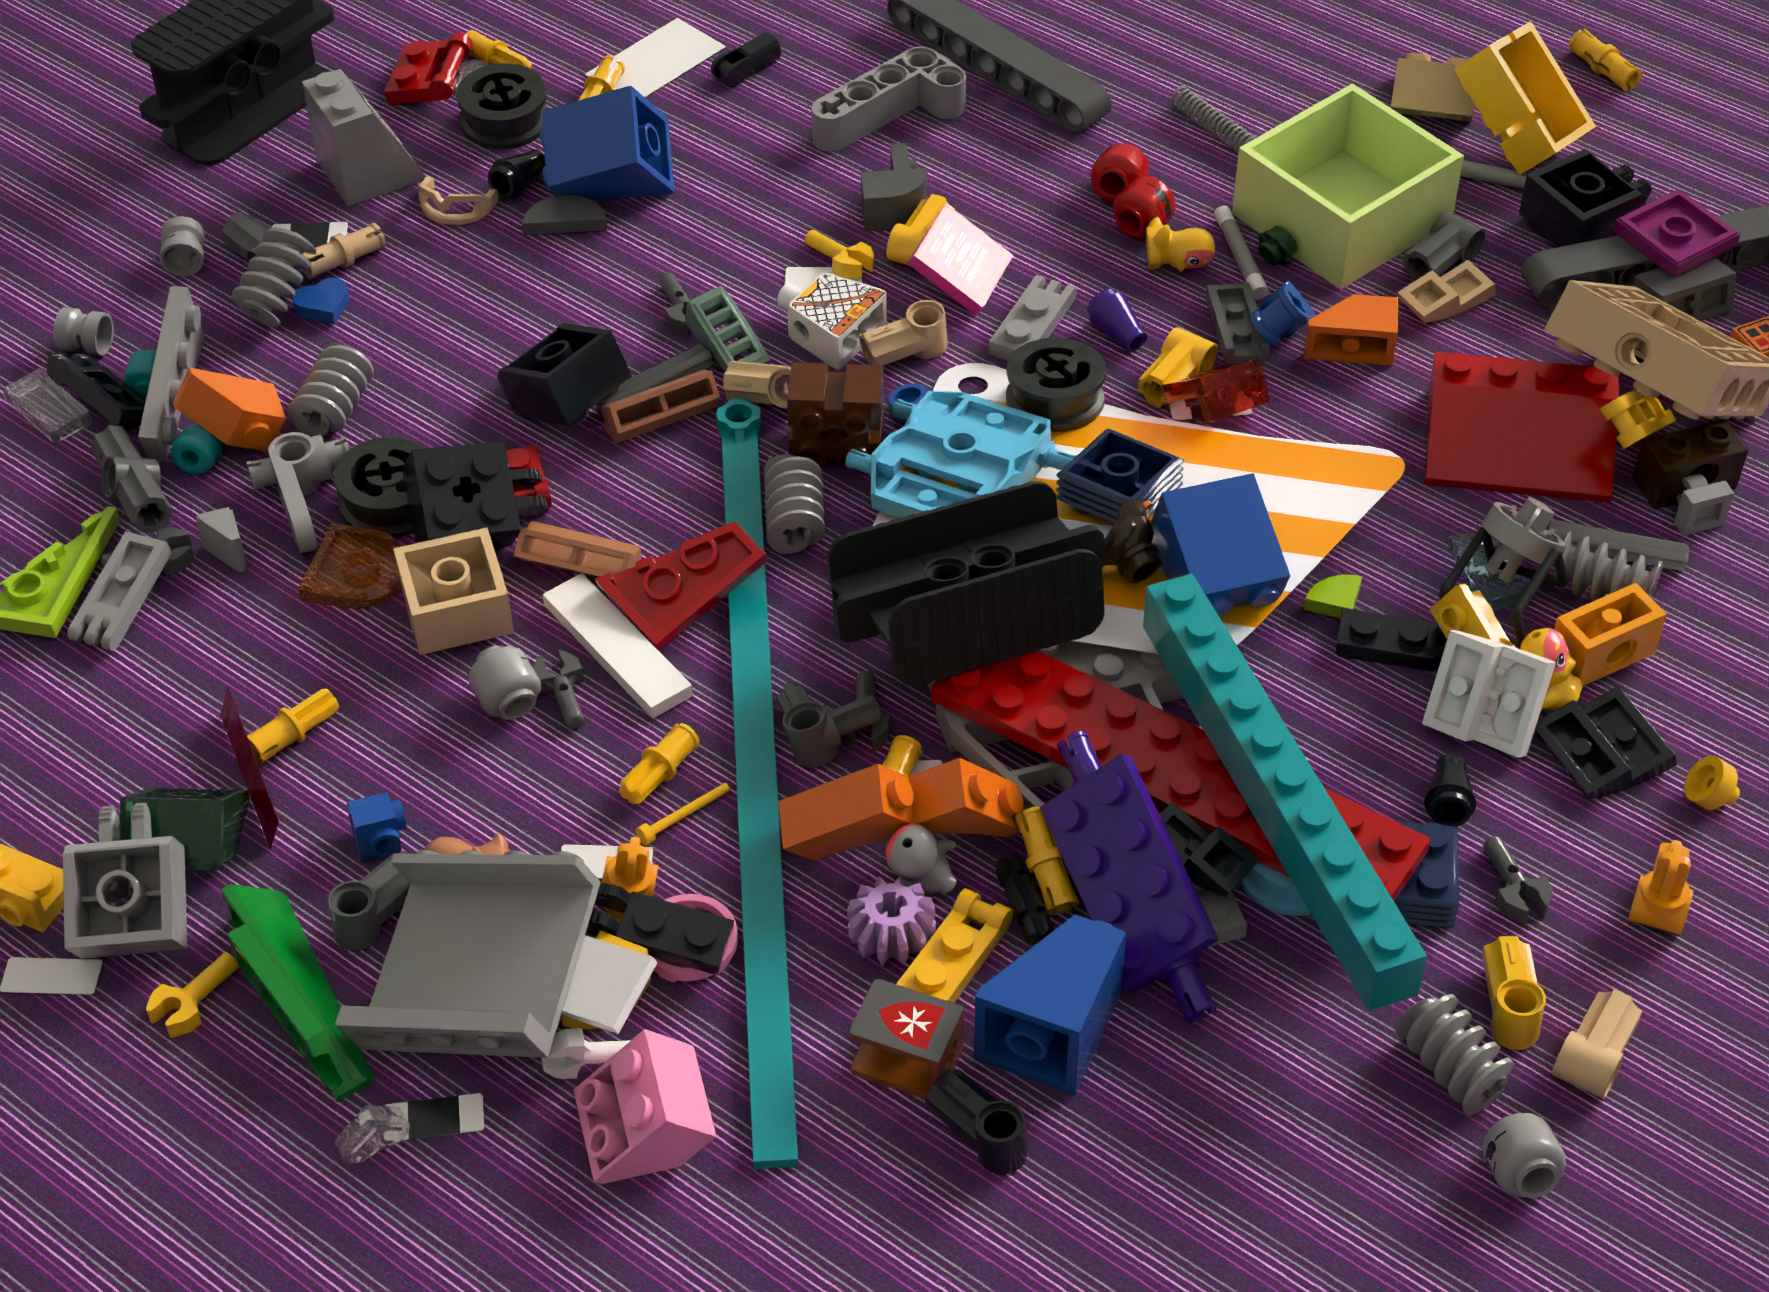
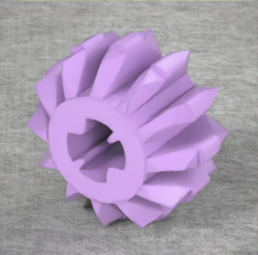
M879 876L875 882V888L860 885L857 899L850 900V905L847 908V919L850 921L848 923V936L851 939V943L858 944L862 958L877 954V959L881 966H883L889 957H896L905 965L908 953L918 955L936 932V921L934 920L935 905L931 897L924 896L920 883L905 887L903 878L899 876L895 883L887 884Z

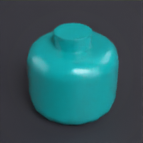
M145 349L133 353L127 362L124 372V382L143 398L147 397L156 355L155 350Z
M198 424L189 425L173 441L171 457L175 465L183 472L192 475L204 474L220 458L223 450L222 441Z

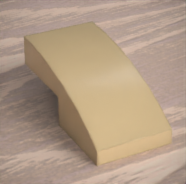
M1466 260L1441 277L1432 270L1397 293L1398 298L1426 323L1447 319L1468 311L1495 296L1496 290L1495 283L1473 263Z

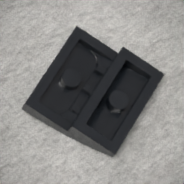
M1619 686L1582 707L1575 700H1572L1539 719L1534 730L1588 800L1626 790L1658 776L1677 765L1675 753Z

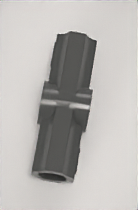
M107 426L104 431L94 434L91 450L102 468L101 486L103 494L109 498L119 499L130 521L135 523L140 532H155L161 525L169 523L173 509L160 488L161 472L159 463L155 459L143 458L134 441L127 435L122 426Z

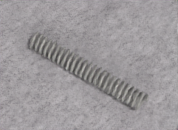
M1179 86L1173 92L1171 97L1172 107L1185 114L1186 117L1208 133H1211L1212 136H1215L1216 139L1220 140L1230 149H1233V151L1239 153L1240 146L1256 138V136H1252V133L1239 126L1238 123H1234V120H1230L1228 116L1226 117L1224 113L1221 114V111L1212 107L1203 98H1199V95H1195L1186 86ZM1180 89H1183V90L1178 94V96H1177V98H1176V101H1175V103H1174L1175 95L1177 94V92H1178Z

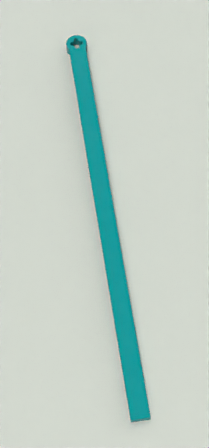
M746 398L729 399L724 406L717 408L716 412L717 432L722 439L725 525L735 521L764 551L758 437L762 430L761 411L759 406L751 404ZM763 564L728 593L754 1169L798 1167L765 564Z

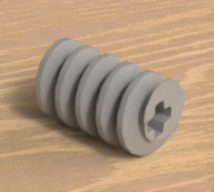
M274 227L268 228L264 232V242L257 245L255 249L257 257L249 260V271L241 275V286L233 290L232 298L246 315L264 325L276 328L279 327L280 320L272 314V311L285 313L288 310L287 304L280 299V296L294 298L296 295L295 290L287 283L300 284L303 281V276L295 270V267L305 270L309 269L311 262L302 254H317V250L313 244L298 233Z
M330 343L324 346L317 361L310 369V373L304 379L303 385L288 406V416L294 426L310 437L320 434L323 437L328 432L335 433L341 431L346 424V419L352 414L353 407L359 402L360 395L366 390L367 383L374 376V367L370 360L359 351L341 343Z
M789 454L777 455L768 459L764 466L767 542L779 554H795L803 551L808 546L814 545L825 534L822 469L818 463L809 458Z
M1569 531L1564 540L1565 547L1562 550L1568 583L1572 580V595L1580 597L1590 586V599L1595 601L1604 597L1607 592L1611 594L1637 583L1652 597L1664 562L1658 561L1649 572L1645 570L1644 555L1640 554L1632 565H1628L1626 549L1622 548L1611 559L1608 558V543L1603 542L1593 553L1590 552V537L1584 536L1575 547L1571 545V531ZM1554 567L1553 575L1557 576L1556 568ZM1554 586V588H1555V589H1558V590H1562V589L1564 588V587Z
M1448 994L1439 999L1425 998L1411 1006L1399 1017L1395 1026V1033L1401 1038H1407L1408 1048L1415 1054H1420L1421 1063L1427 1069L1434 1070L1435 1079L1441 1085L1448 1086L1451 1098L1456 1102H1462L1464 1113L1476 1115L1490 1106L1502 1094L1508 1081L1507 1077L1513 1070L1515 1063L1508 1057L1496 1063L1492 1062L1498 1055L1500 1046L1493 1041L1479 1047V1044L1486 1035V1030L1479 1025L1465 1031L1471 1022L1472 1015L1466 1009L1451 1015L1458 1004L1456 996Z

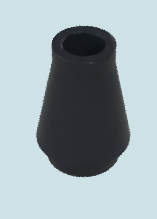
M532 149L527 153L495 161L488 172V182L491 189L498 190V196L501 198L519 197L543 173V167L546 165L545 155L540 150Z
M1446 754L1437 760L1435 773L1424 800L1425 809L1435 823L1455 827L1461 826L1469 820L1476 809V799L1466 772V762L1462 757L1455 754Z

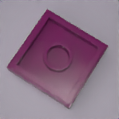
M1680 189L1616 219L1613 230L1674 278L1736 247L1740 238V233Z

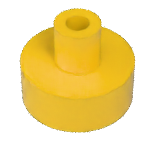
M1706 756L1699 760L1689 771L1684 785L1685 795L1689 800L1706 810H1715L1724 804L1732 805L1740 796V789L1736 786L1738 781L1737 771L1732 765L1717 756Z

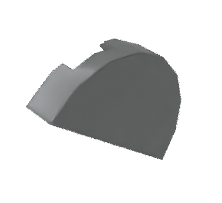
M563 194L548 197L535 203L525 213L522 229L523 235L607 230V222L603 208L595 201L580 195Z

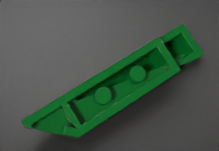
M234 884L223 887L221 892L228 916L236 928L227 933L240 971L335 1101L339 1102L373 1082L374 1075L362 1050L335 1026L341 1007L287 896L283 892L273 889Z

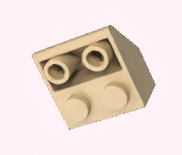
M1407 53L1406 59L1398 58L1390 108L1399 114L1471 122L1475 103L1470 95L1463 90L1460 79L1454 71L1456 67L1468 59L1448 58L1447 63L1431 62L1430 55L1421 53Z

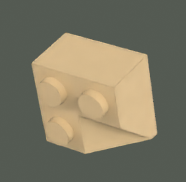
M487 527L393 548L419 655L514 633L507 588Z

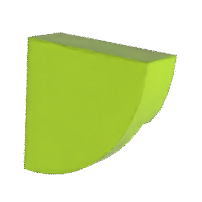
M1336 575L1318 582L1309 590L1305 598L1304 610L1341 618L1343 608L1354 610L1361 588L1362 576Z

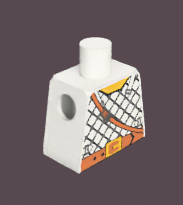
M830 273L820 274L805 289L791 283H786L781 288L777 297V305L787 310L788 335L791 340L837 370H840L861 350L859 334L887 324L886 291Z

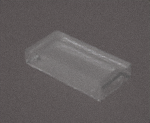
M40 367L2 389L5 399L51 442L56 444L90 425L93 421L90 411L62 386H58L53 379H50L51 377Z

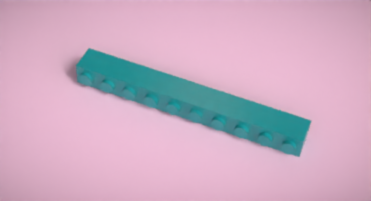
M1193 573L1146 586L1143 619L1145 632L1367 1010L1372 1011L1418 996L1427 960L1425 951Z

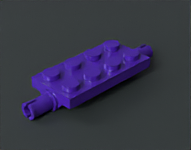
M1086 731L1074 732L1067 736L1070 742L1069 745H1067L1065 739L1057 743V748L1067 764L1074 783L1071 787L1040 806L1041 812L1091 920H1101L1109 923L1114 928L1126 931L1122 976L1123 990L1136 992L1150 982L1161 979L1164 982H1169L1184 1014L1185 1022L1190 1023L1206 1017L1204 1010L1211 1014L1217 1009V1005L1212 1000L1197 967L1201 964L1199 957L1202 950L1219 941V938L1132 757L1120 754L1101 766L1089 740L1088 733Z

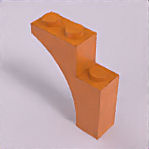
M961 758L909 777L883 765L875 764L778 801L783 849L813 861L848 849L890 840L891 836L899 828L912 823L925 827L933 835L982 834L1007 838L1021 833L1015 816L1021 813L1024 808L1018 784Z

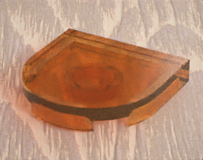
M331 523L298 588L300 600L349 609L370 608L390 600L402 589L393 548L400 546L396 543L393 536L385 532Z

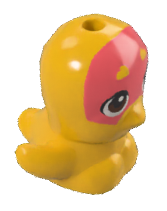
M1159 217L1154 218L1146 228L1149 270H1156L1164 264H1170L1180 272L1184 269L1203 268L1210 264L1215 256L1214 239L1205 229L1187 228L1175 232L1170 230L1169 225H1163Z
M1551 628L1537 629L1529 633L1522 641L1520 649L1556 662L1541 710H1557L1572 700L1577 702L1583 685L1577 676L1571 674L1576 661L1571 657L1563 635Z

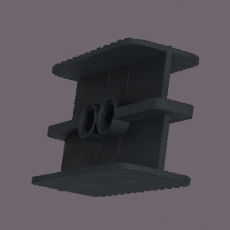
M321 0L190 1L186 6H182L178 11L171 13L165 19L158 21L154 26H150L146 31L139 33L131 42L133 54L149 63L156 94L139 105L141 117L159 128H164L162 131L164 144L194 162L203 165H215L227 160L231 155L239 152L243 147L248 146L252 141L279 125L280 122L285 121L289 116L306 107L302 81L317 77L324 72H330L316 64L311 35L334 21L333 7Z
M1030 481L1008 489H1001L990 494L987 493L979 497L951 503L947 506H940L936 509L926 510L900 519L897 518L886 523L883 522L875 526L847 532L838 537L828 551L829 579L837 634L846 643L881 635L891 649L895 675L902 683L909 686L928 684L935 680L962 674V672L972 671L979 667L989 666L1013 657L1016 658L1027 653L1036 652L1037 650L1050 648L1054 645L1064 644L1071 640L1081 639L1092 634L1104 618L1102 567L1106 562L1104 534L1095 525H1086L1069 530L1058 518L1055 492L1048 484L1041 481Z

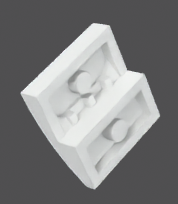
M1451 630L1422 724L1465 742L1476 740L1518 758L1527 756L1556 662L1493 640Z

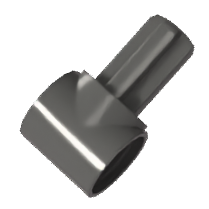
M787 683L783 685L784 691L777 696V701L784 713L782 719L783 730L790 742L795 759L801 766L807 768H816L827 764L837 755L838 747L842 746L840 737L876 723L882 718L881 709L873 695H868L832 711H829L826 704L822 705L819 702L810 701L803 686L794 687L792 683Z

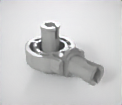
M1530 497L1527 498L1519 512L1516 511L1518 507L1515 505L1509 506L1501 502H1494L1481 523L1489 534L1501 542L1484 567L1494 575L1504 559H1507L1508 563L1498 578L1509 583L1514 579L1513 576L1525 558L1542 564L1551 548L1559 547L1562 551L1565 547V542L1555 533L1553 528L1546 530L1555 512L1544 503Z

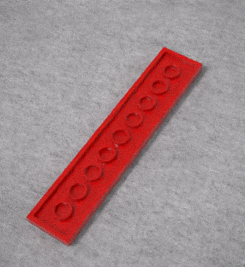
M1038 650L1030 654L1027 653L1016 658L1013 657L1006 661L996 662L989 666L979 667L972 671L962 672V674L937 680L931 686V701L1067 767V764L1057 748V743L1065 739L1067 745H1069L1068 735L1077 731H1086L1101 766L1120 754L1132 757L1158 813H1161L1173 802L1210 834L1220 826L1259 860V863L1289 877L1203 729ZM1325 788L1393 901H1395L1427 854L1431 838Z

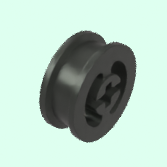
M508 63L484 66L469 73L462 79L457 88V102L461 109L460 126L465 136L478 145L494 149L516 148L540 137V129L543 128L542 111L548 109L545 104L547 91L543 78L530 68Z
M1044 338L1026 343L1010 355L1006 369L1009 381L1006 389L1007 406L1050 419V428L1054 431L1084 426L1097 418L1103 410L1105 393L1102 385L1106 378V364L1103 357L1092 347L1071 339Z
M383 437L362 442L348 450L340 458L334 471L335 487L339 494L338 507L344 522L356 532L375 538H396L414 533L402 470L411 450L426 449L425 447L404 438ZM366 486L368 489V494H364L361 492V490Z

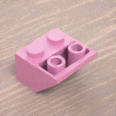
M644 1029L574 1089L592 1177L596 1183L605 1184L680 1167L716 1138L693 1045Z

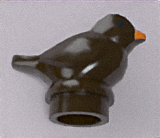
M1129 499L1122 503L1118 512V519L1105 538L1106 562L1104 566H1117L1120 575L1126 576L1130 583H1139L1148 579L1162 564V560L1158 556L1159 550L1152 543L1154 530L1149 521V511L1152 507L1151 501L1143 502L1138 499Z

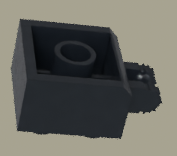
M1584 149L1526 175L1519 215L1557 247L1618 236L1613 231L1616 219L1646 205V200L1652 188L1651 184L1643 178L1637 182H1631L1635 175L1634 170L1628 165L1624 164L1623 166L1610 169L1591 152Z
M562 323L555 331L509 365L500 369L497 375L515 415L563 425H572L581 421L587 415V410L599 401L614 396L619 390L618 387L632 377L611 330Z
M504 442L411 450L402 470L415 543L487 527L494 550H501L512 546L520 533L519 516L538 514L548 509L544 496L515 497L514 489L537 486V484L543 481L539 469L510 470Z

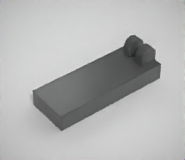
M1250 283L1207 285L1206 302L1225 364H1230L1232 375L1242 374L1243 363H1248L1249 374L1259 373L1260 362H1269L1270 344L1259 334L1250 319V314L1258 309Z

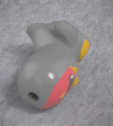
M915 823L902 826L891 836L885 849L887 864L894 873L903 878L905 887L920 883L924 896H931L939 892H951L956 885L957 880L951 873L949 862L945 856L946 852L956 847V842L949 839L936 841L929 830Z

